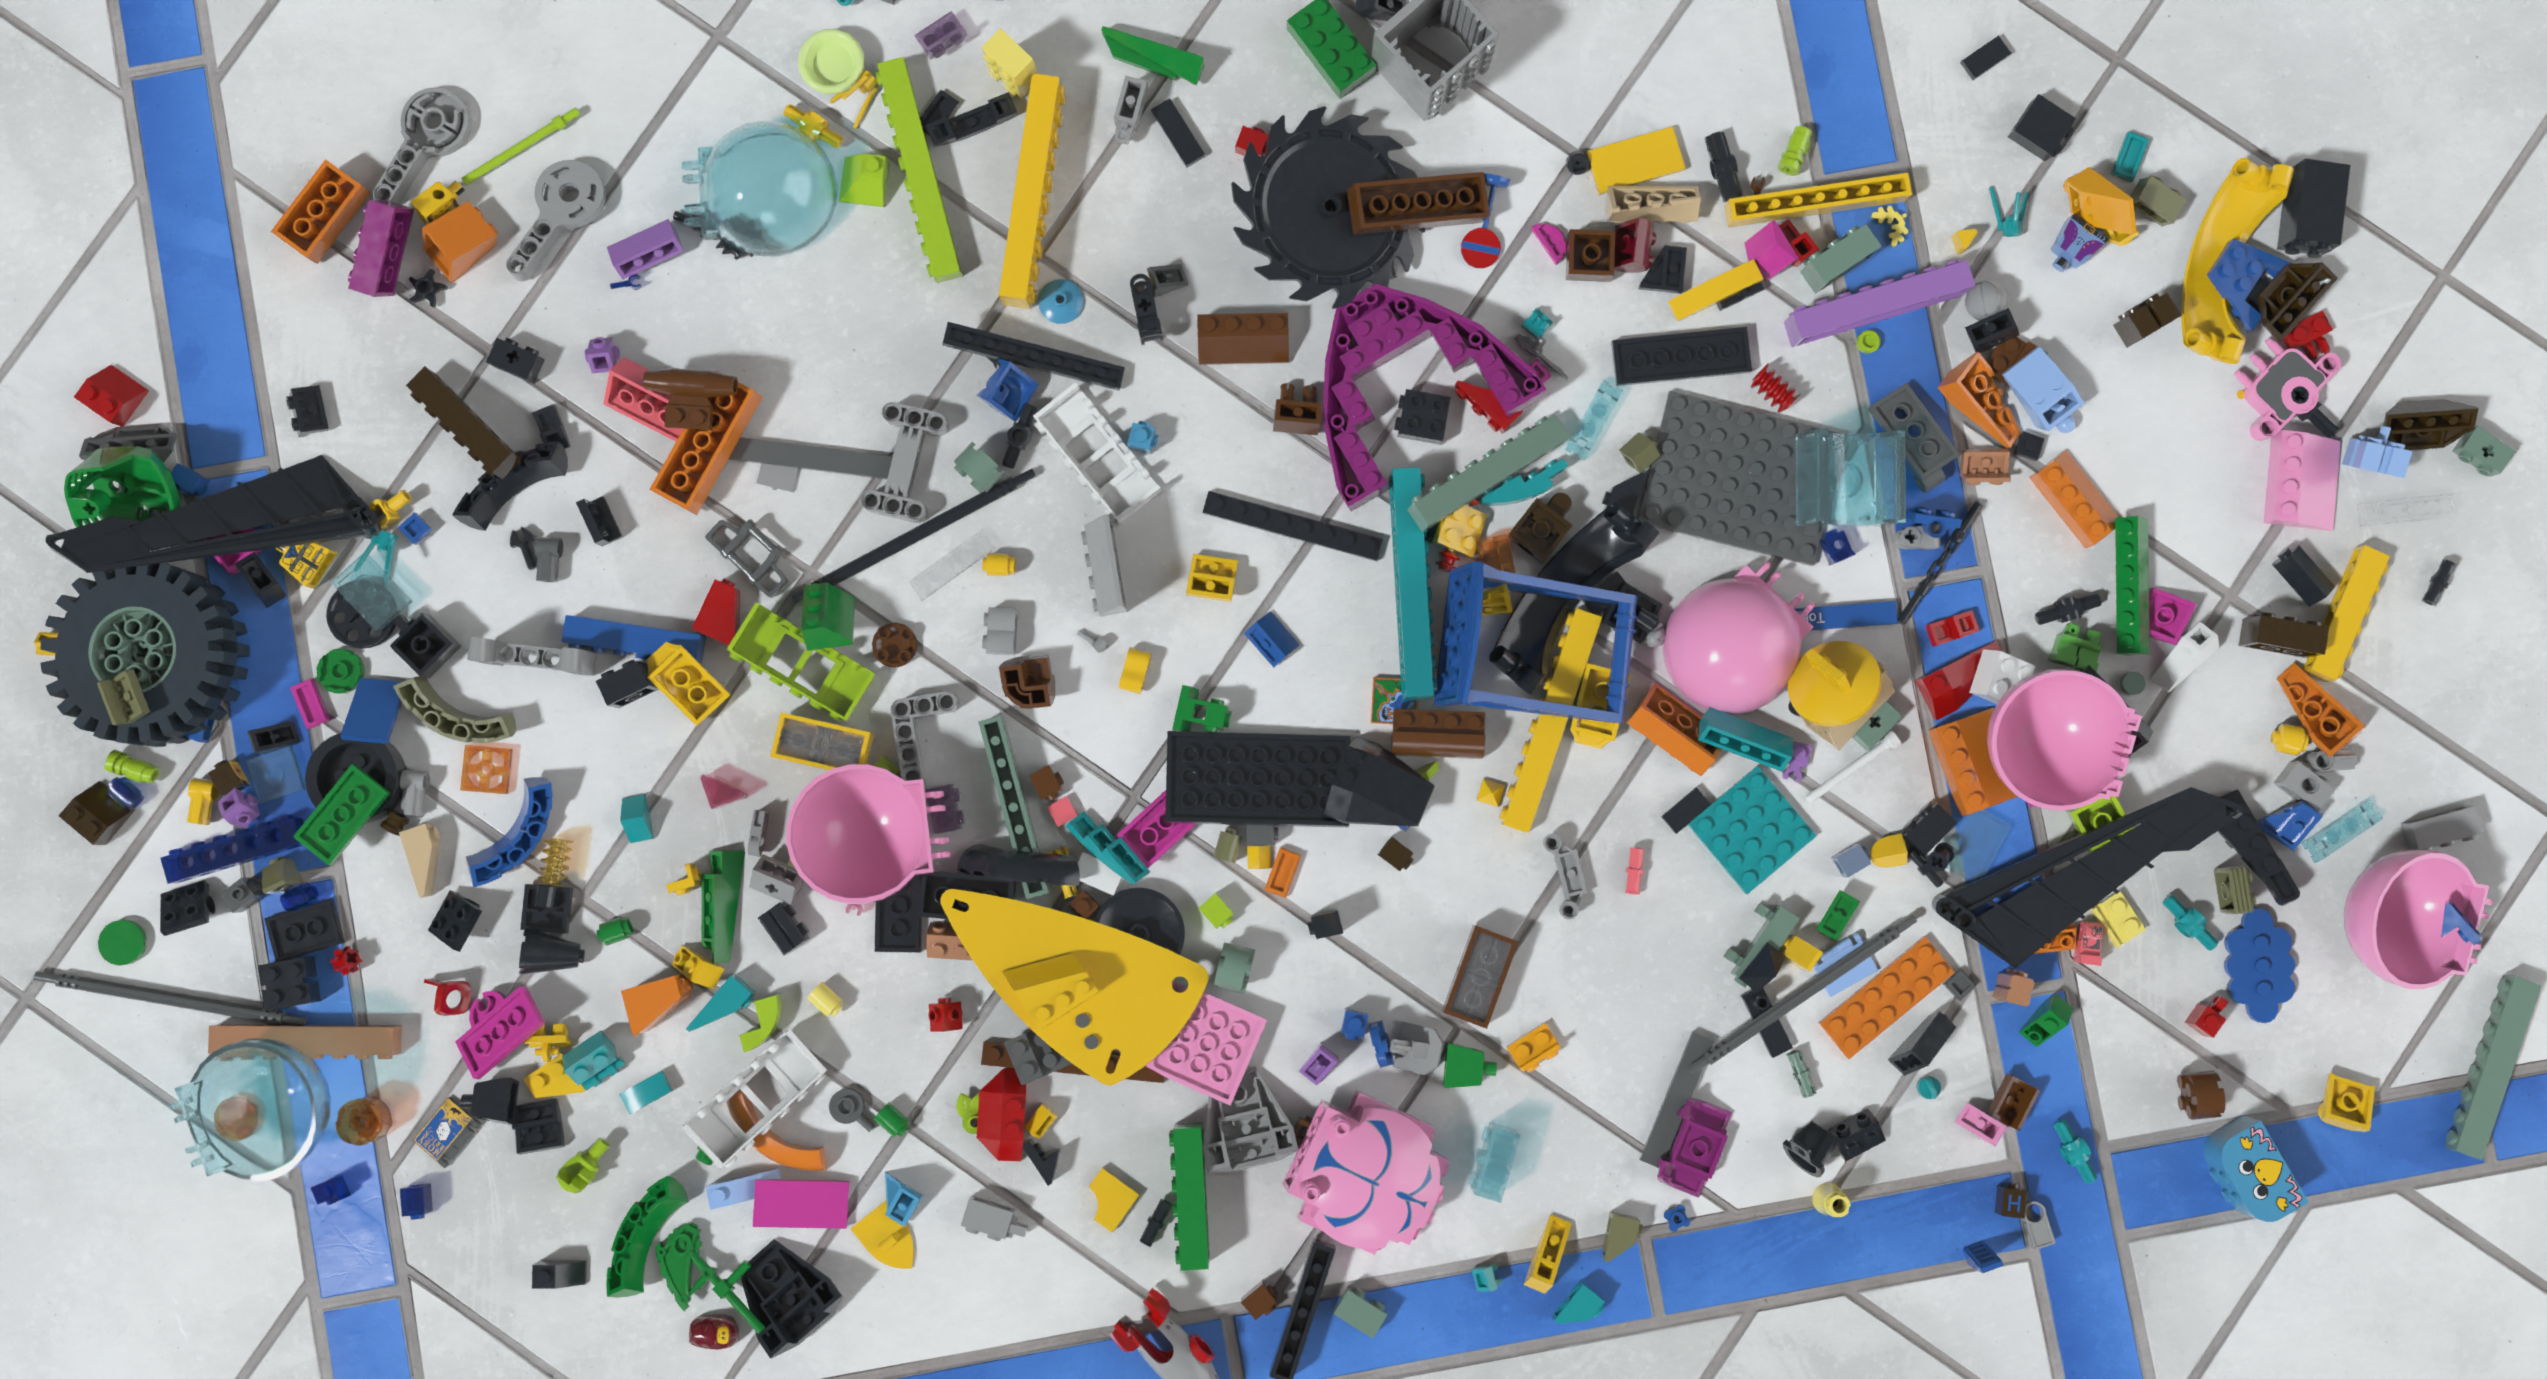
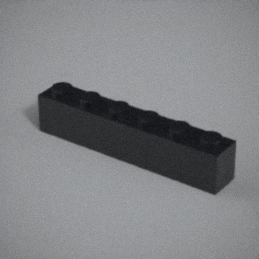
M1316 1238L1312 1240L1269 1370V1377L1294 1378L1336 1250L1334 1244Z

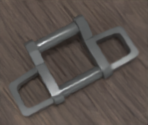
M749 519L740 531L726 521L720 520L706 534V540L720 552V555L724 559L730 560L749 578L748 581L752 585H756L766 596L773 598L788 582L786 576L776 565L784 549L779 545L776 546L756 527V523L752 519ZM723 526H726L737 535L723 549L713 540V536ZM750 534L770 552L767 559L756 571L751 569L734 553ZM773 568L781 578V581L769 592L759 581Z

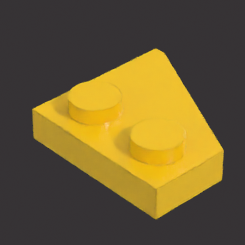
M1507 584L1483 592L1481 616L1513 613Z
M561 1053L523 1079L535 1098L586 1091L582 1084L578 1086L564 1072L562 1056L565 1053Z

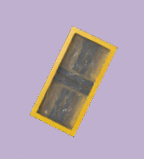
M781 712L770 757L825 770L850 764L867 765L875 734Z

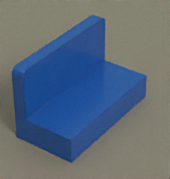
M1272 612L1264 615L1244 633L1273 668L1299 647V643Z

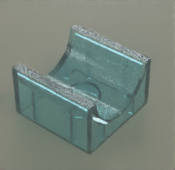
M1816 429L1796 435V526L1883 527L1906 523L1905 430L1866 434L1829 433L1828 429Z

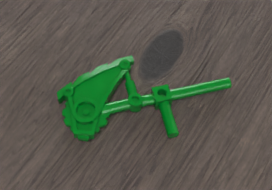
M692 1222L690 1224L685 1223L681 1228L673 1229V1233H669L667 1237L668 1242H666L665 1247H663V1241L657 1244L655 1252L658 1263H660V1271L663 1278L666 1279L671 1294L674 1293L675 1301L684 1312L690 1307L688 1303L691 1300V1295L697 1289L700 1290L710 1280L714 1285L712 1290L720 1299L726 1298L758 1334L765 1329V1326L733 1292L735 1289L733 1285L751 1267L748 1261L744 1260L727 1279H721L717 1275V1270L714 1267H710L699 1255V1248L702 1247V1242L699 1240L701 1238V1230L698 1229V1225ZM694 1263L701 1270L702 1276L693 1284L694 1287L691 1289L692 1267Z

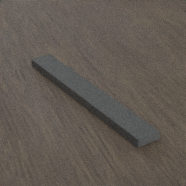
M740 437L728 460L887 480L893 457Z

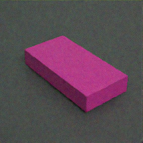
M311 678L290 687L307 729H312L331 721L314 679Z

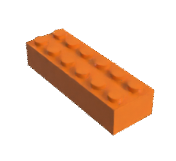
M738 382L736 395L709 398L713 407L712 431L683 429L649 490L697 515L763 397L756 391Z

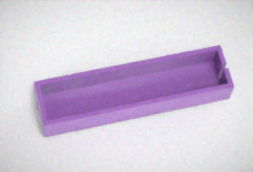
M1955 259L1945 263V266L1939 269L1937 266H1932L1924 269V273L1916 275L1915 272L1902 276L1901 280L1894 282V279H1889L1881 282V286L1872 288V285L1859 289V292L1853 295L1850 292L1837 296V299L1830 302L1827 298L1816 302V305L1810 308L1807 305L1797 307L1784 321L1791 347L1793 348L1961 297L1976 286L1968 261L1959 262V259Z

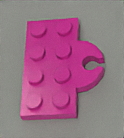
M526 986L518 987L508 997L496 991L483 992V997L488 1000L486 1010H484V1002L481 999L474 1000L469 1014L471 1028L455 1041L473 1079H481L545 1024Z

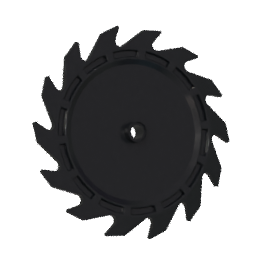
M1326 106L1308 111L1293 133L1286 132L1285 116L1282 115L1269 129L1266 152L1263 157L1257 154L1252 142L1248 143L1243 162L1250 191H1244L1235 182L1231 183L1233 202L1251 223L1252 229L1246 230L1234 227L1233 230L1242 245L1269 258V265L1255 267L1254 271L1269 281L1299 282L1300 289L1289 296L1290 299L1307 302L1329 290H1335L1337 297L1332 305V309H1336L1351 303L1366 281L1371 282L1372 285L1378 284L1388 287L1393 258H1398L1405 272H1409L1414 257L1408 230L1353 235L1347 189L1354 183L1418 177L1415 171L1388 157L1389 151L1403 149L1401 144L1390 136L1361 135L1358 132V127L1368 121V117L1351 114L1325 126L1321 122L1326 111ZM1325 203L1333 207V212H1329L1326 209ZM1425 228L1418 229L1422 233L1425 232Z

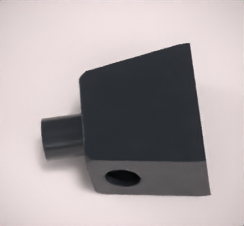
M507 1077L477 1082L474 1085L473 1094H463L461 1096V1107L471 1108V1116L477 1119L514 1125L519 1081Z

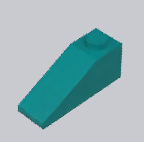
M736 974L731 975L688 1025L686 1030L690 1032L742 1010V1008L746 1010L755 1000L753 995L756 991Z

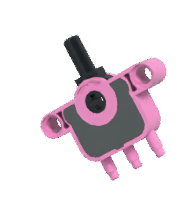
M2268 338L2265 344L2276 355L2266 363L2261 357L2252 354L2249 359L2260 370L2252 379L2241 370H2237L2234 373L2237 380L2245 386V400L2261 415L2250 427V435L2253 439L2263 441L2275 436L2293 417H2298L2301 421L2308 419L2327 438L2337 434L2338 427L2318 409L2322 405L2318 401V391L2341 367V360L2336 354L2328 353L2312 362L2298 349L2284 350L2276 341ZM2324 361L2328 363L2329 370L2324 367ZM2262 424L2266 426L2267 434L2262 431Z

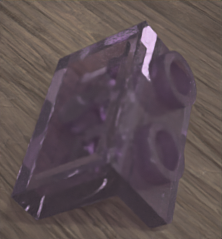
M954 784L926 789V792L944 791L943 797L928 799L929 807L944 805L946 811L930 813L934 834L962 829L961 824H965L963 811H959L957 804L960 801L959 789L954 788Z

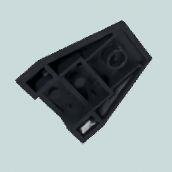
M1357 736L1348 746L1331 785L1324 816L1345 824L1418 827L1435 785L1395 755H1392L1391 752L1379 743Z
M775 1239L748 1261L751 1267L741 1277L749 1310L765 1326V1329L760 1334L756 1332L757 1340L771 1359L800 1345L835 1314L843 1298L831 1278Z

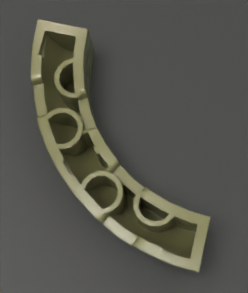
M417 676L393 686L404 706L409 711L411 710L421 720L420 722L444 737L467 743H490L512 737L516 732L513 713L497 717H479L464 713L445 702L435 692L427 678Z

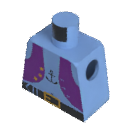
M2074 213L2066 219L2051 247V251L2058 256L2052 264L2053 267L2060 272H2064L2068 265L2075 269L2078 268L2108 241V238Z

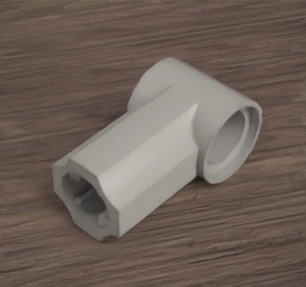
M2341 750L2331 758L2323 751H2314L2307 753L2303 762L2312 767V772L2355 769L2357 764V756L2353 750ZM2318 757L2321 760L2320 766L2317 764Z
M403 770L400 777V787L403 790L400 814L423 816L425 792H427L430 785L429 772Z

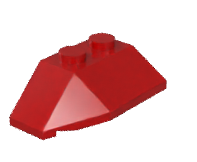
M1003 1068L979 1091L976 1138L998 1161L1021 1162L1026 1084L1021 1085L1015 1068Z

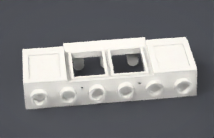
M1076 382L1033 415L1037 421L1034 423V426L1041 434L1046 432L1050 437L1048 441L1055 452L1060 450L1065 456L1062 458L1063 462L1069 469L1075 468L1079 473L1076 478L1083 487L1088 485L1093 491L1090 494L1098 505L1101 502L1107 508L1104 513L1109 515L1112 522L1116 520L1119 524L1123 523L1162 491L1161 487L1156 484L1148 471L1140 464L1132 451L1127 448L1119 435L1110 427L1106 419L1098 412L1090 399L1085 396ZM1094 424L1108 443L1079 464L1066 445ZM1113 448L1128 467L1102 488H1099L1085 470Z
M788 1029L714 1095L681 1128L718 1168L723 1166L728 1168L737 1160L735 1155L739 1151L743 1150L745 1152L755 1143L753 1138L759 1133L765 1134L773 1126L771 1122L777 1116L780 1119L790 1110L788 1106L794 1100L799 1102L807 1095L806 1089L810 1085L816 1086L825 1078L823 1073L827 1069L796 1035ZM763 1067L789 1093L771 1110L746 1085ZM739 1089L764 1115L746 1133L721 1108Z

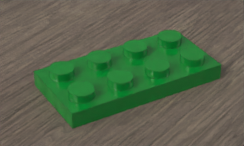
M351 764L293 837L327 865H333L389 796L390 792L357 765Z

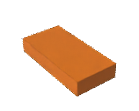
M1280 847L1264 890L1286 898L1301 855Z

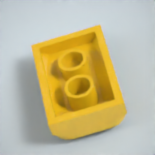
M665 642L647 659V678L696 726L730 696V692L724 685L717 681L682 645Z
M1589 663L1586 664L1576 702L1577 707L1606 711L1607 699H1605V696H1608L1609 686L1607 682L1610 680L1611 669ZM1629 674L1628 684L1630 682L1631 674ZM1572 718L1570 731L1574 736L1575 743L1602 749L1609 742L1615 741L1619 724Z

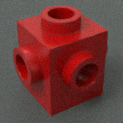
M951 997L938 998V1003L929 1004L930 1032L963 1029L961 1001L952 1002Z

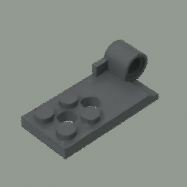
M1907 383L1869 406L1868 411L1908 463L1906 467L1923 493L1929 492L1946 480L1941 468L1959 457L1960 453ZM1903 409L1907 417L1899 419L1895 416L1894 411ZM1908 428H1918L1920 435L1918 437L1910 436Z

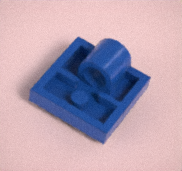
M1914 506L1913 510L1906 509L1904 518L1915 523H1922L1924 533L1934 538L1944 536L1948 527L1961 528L1962 519L1955 517L1956 513L1948 510L1936 509V513H1932L1933 510ZM1931 523H1938V530L1935 532H1931Z

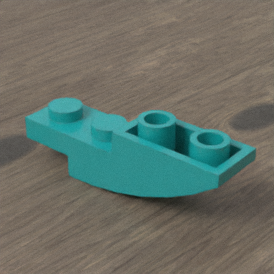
M1554 459L1545 465L1546 469L1541 473H1538L1536 470L1525 477L1526 482H1524L1521 475L1515 478L1511 476L1501 482L1503 484L1496 490L1493 487L1482 494L1484 497L1481 498L1480 503L1484 506H1502L1537 497L1552 489L1554 485L1550 479L1566 470L1568 465L1564 459L1560 461Z

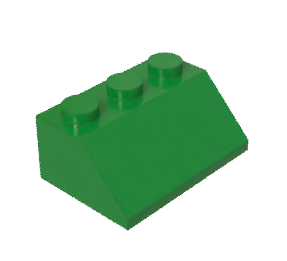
M827 582L804 586L801 632L807 651L853 645L854 596Z

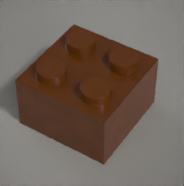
M1570 229L1567 235L1566 280L1611 282L1614 277L1615 231Z

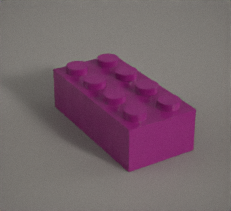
M389 200L368 201L364 208V222L358 233L360 238L358 248L355 249L353 254L355 261L353 270L350 271L348 276V289L372 297L394 296L414 208Z

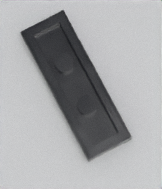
M1170 98L1151 109L1152 114L1186 168L1205 157V153Z

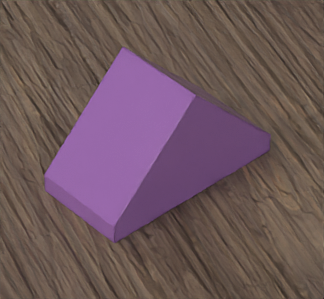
M1320 1043L1299 1072L1317 1086L1338 1063L1339 1057Z

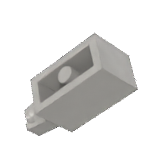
M1125 75L1114 115L1116 126L1115 142L1128 145L1133 132H1137L1149 90L1147 81Z
M975 1196L969 1198L961 1226L966 1227L965 1231L973 1234H978L979 1232L986 1233L988 1238L1000 1241L1001 1238L1006 1239V1237L1012 1238L1013 1234L1025 1237L1028 1229L1027 1225L1017 1222L1018 1217L1014 1216V1208Z

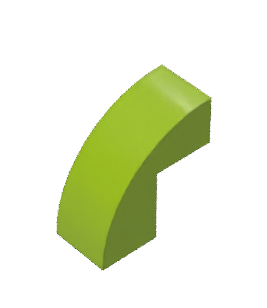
M781 994L754 1001L761 1028L739 1035L744 1053L761 1046L775 1032L782 1014Z

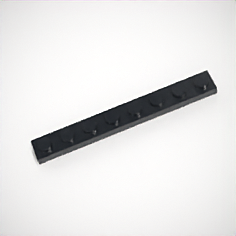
M947 322L942 346L997 360L1010 361L1020 366L1118 391L1121 388L1125 367L952 322Z
M1208 491L1202 512L1209 516L1376 562L1383 539L1211 491Z

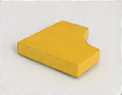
M1103 1167L1089 1185L1098 1201V1209L1094 1220L1113 1233L1140 1195Z

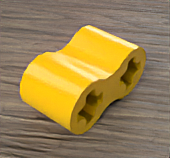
M1129 647L1118 689L1141 694L1152 653Z

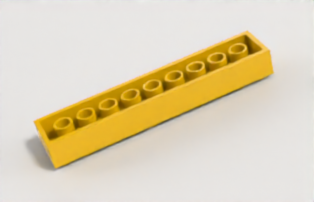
M1032 73L999 290V297L1004 306L1031 309V303L1036 301L1037 290L1034 289V282L1039 280L1040 268L1037 262L1038 259H1042L1043 255L1041 237H1045L1046 234L1044 215L1049 214L1050 202L1047 201V195L1052 193L1053 180L1051 179V171H1055L1056 168L1054 149H1058L1060 139L1057 136V128L1062 126L1063 114H1061V105L1064 106L1066 101L1064 85H1061L1060 78L1057 76Z

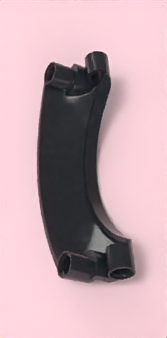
M1613 502L1579 530L1552 557L1536 577L1593 587L1615 569L1641 557L1660 532L1648 522H1641L1619 502ZM1524 593L1507 620L1494 649L1490 653V662L1512 679L1521 689L1531 695L1548 674L1551 653L1556 638L1566 621L1568 613L1574 609L1580 600Z

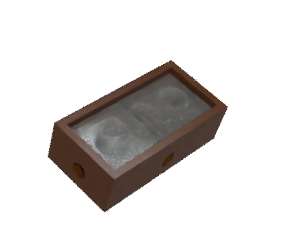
M1473 925L1442 1012L1487 1029L1519 942Z

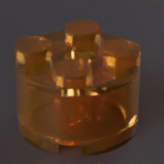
M366 1096L351 1100L339 1109L335 1128L337 1134L344 1142L362 1146L384 1137L392 1126L393 1119L390 1109L384 1101L376 1096Z

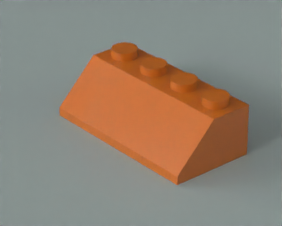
M2066 450L2062 451L2029 477L2084 548L2094 546L2115 529V518L2119 516Z
M1655 682L1627 721V724L1632 726L1634 730L1643 734L1652 743L1661 747L1699 776H1702L1716 761L1721 751L1718 747L1698 740L1699 722L1702 716Z

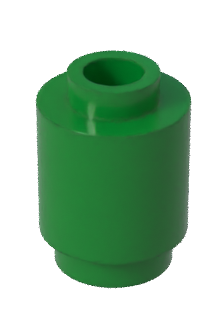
M619 917L599 924V929L596 931L599 941L601 943L604 942L606 946L628 939L634 933L628 917Z

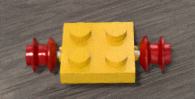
M1476 499L1439 521L1432 542L1447 548V551L1444 550L1438 553L1442 557L1441 561L1435 562V564L1439 565V570L1449 573L1450 570L1456 568L1454 562L1460 561L1458 555L1455 554L1456 552L1467 557L1474 556L1487 518V514L1471 508L1479 504Z

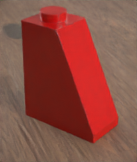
M725 578L721 582L714 579L692 626L693 630L726 645L731 643L740 628V590L734 588L736 583Z

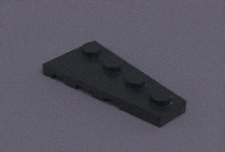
M2237 789L2221 796L2220 798L2239 804L2243 809V814L2217 831L2226 840L2225 843L2231 849H2235L2245 864L2262 881L2284 872L2286 869L2239 790ZM2226 806L2227 817L2228 815L2233 813V809L2228 806Z

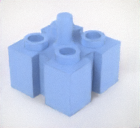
M2381 426L2378 439L2359 435L2358 439L2350 438L2342 464L2405 478L2413 451L2404 450L2405 445L2387 441L2391 428Z

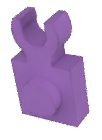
M1793 741V757L1788 763V768L1783 772V779H1788L1789 773L1794 772L1796 775L1794 782L1801 780L1802 774L1799 769L1800 767L1807 768L1812 745Z

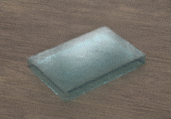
M361 554L333 579L331 584L372 628L379 632L413 601L370 555H368L359 570L355 572L353 569L363 555Z
M1985 810L1963 816L1948 843L1954 848L1955 857L1949 862L1947 869L1970 882L1985 877L2012 825Z

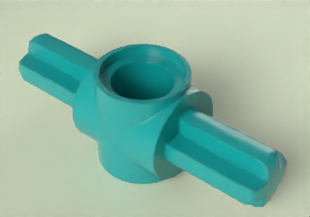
M2169 895L2163 900V905L2175 916V927L2188 938L2195 937L2208 951L2217 947L2218 941L2206 929L2207 921L2200 912L2192 907L2185 908L2174 895Z
M2065 1119L2057 1120L2053 1127L2062 1141L2059 1147L2062 1157L2068 1165L2076 1166L2086 1184L2094 1182L2097 1179V1175L2088 1161L2091 1151L2082 1137L2074 1136Z

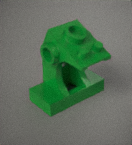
M1182 685L1172 727L1173 730L1190 732L1192 723L1205 725L1204 730L1218 732V729L1224 730V727H1229L1232 711H1228V706L1224 705L1225 701L1211 698V702L1198 700L1199 689ZM1197 705L1207 707L1204 719L1194 718Z

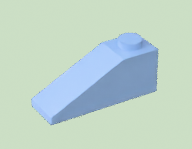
M780 1168L709 1184L706 1186L710 1210L754 1199L755 1179H782Z

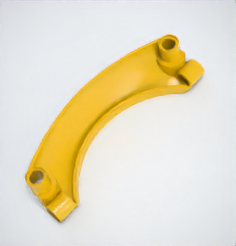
M2240 158L2235 162L2214 196L2194 239L2186 266L2182 290L2181 321L2183 344L2195 353L2228 364L2239 363L2246 337L2235 322L2231 311L2232 306L2226 298L2223 299L2207 274L2230 240L2235 239L2246 244L2260 222L2286 198L2294 173L2293 167L2276 164L2271 170L2264 164L2256 165L2248 158Z

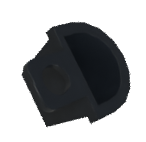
M1811 1121L1790 1141L1786 1139L1783 1142V1148L1788 1157L1799 1168L1818 1178L1825 1172L1824 1165L1837 1145V1138Z

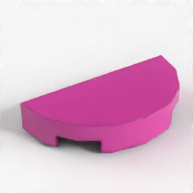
M1539 223L1532 226V232L1554 264L1557 265L1562 260L1566 251V240L1563 233L1556 226Z

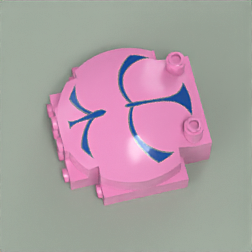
M1358 1090L1355 1091L1347 1110L1321 1099L1310 1127L1307 1129L1303 1142L1298 1149L1299 1151H1297L1282 1183L1289 1194L1304 1200L1297 1216L1299 1220L1325 1232L1328 1236L1344 1245L1363 1249L1374 1255L1377 1250L1385 1248L1389 1240L1396 1243L1402 1241L1410 1245L1412 1240H1416L1420 1227L1424 1229L1426 1223L1429 1224L1434 1215L1432 1210L1436 1202L1439 1203L1444 1194L1440 1179L1445 1177L1448 1172L1449 1160L1445 1156L1431 1150L1434 1127L1421 1119Z

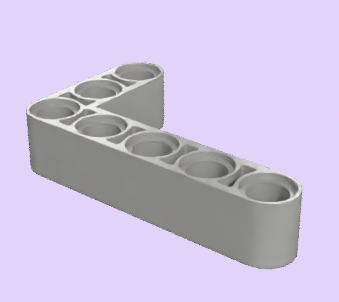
M950 692L895 700L891 705V717L901 779L908 781V774L911 771H916L918 773V780H924L925 793L927 792L916 719L955 712L959 706V699ZM951 696L953 704L950 708L945 709L942 701L945 697ZM923 700H928L931 704L927 712L920 710V703ZM900 704H906L908 707L907 713L903 716H900L897 712ZM909 726L911 728V735L905 739L901 736V729ZM909 748H912L915 752V757L911 761H907L904 757L905 751Z

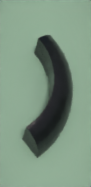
M557 441L536 444L534 449L526 452L521 450L515 452L522 460L503 479L495 474L490 476L485 472L478 478L479 484L472 492L464 494L452 516L471 528L486 531L497 512L517 493L541 480L566 476L568 469L566 450Z
M977 844L972 845L963 852L957 866V871L973 875L978 872V874L984 875L987 878L1036 883L1037 879H1039L1040 882L1051 883L1052 885L1079 886L1080 882L1079 866L1076 858L1072 855L1015 851Z

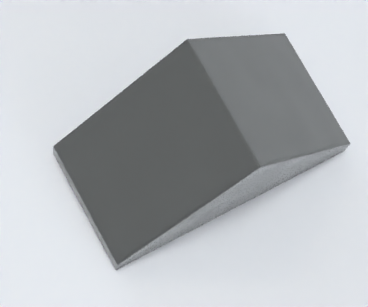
M1181 264L1147 268L1156 297L1189 285Z

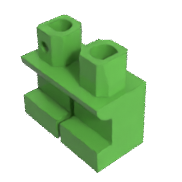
M2072 623L2066 624L2062 634L2056 636L2048 661L2066 667L2070 666V668L2078 671L2090 665L2097 672L2099 653L2103 649V646L2099 645L2101 633L2087 630L2085 638L2080 639L2077 638L2080 626Z

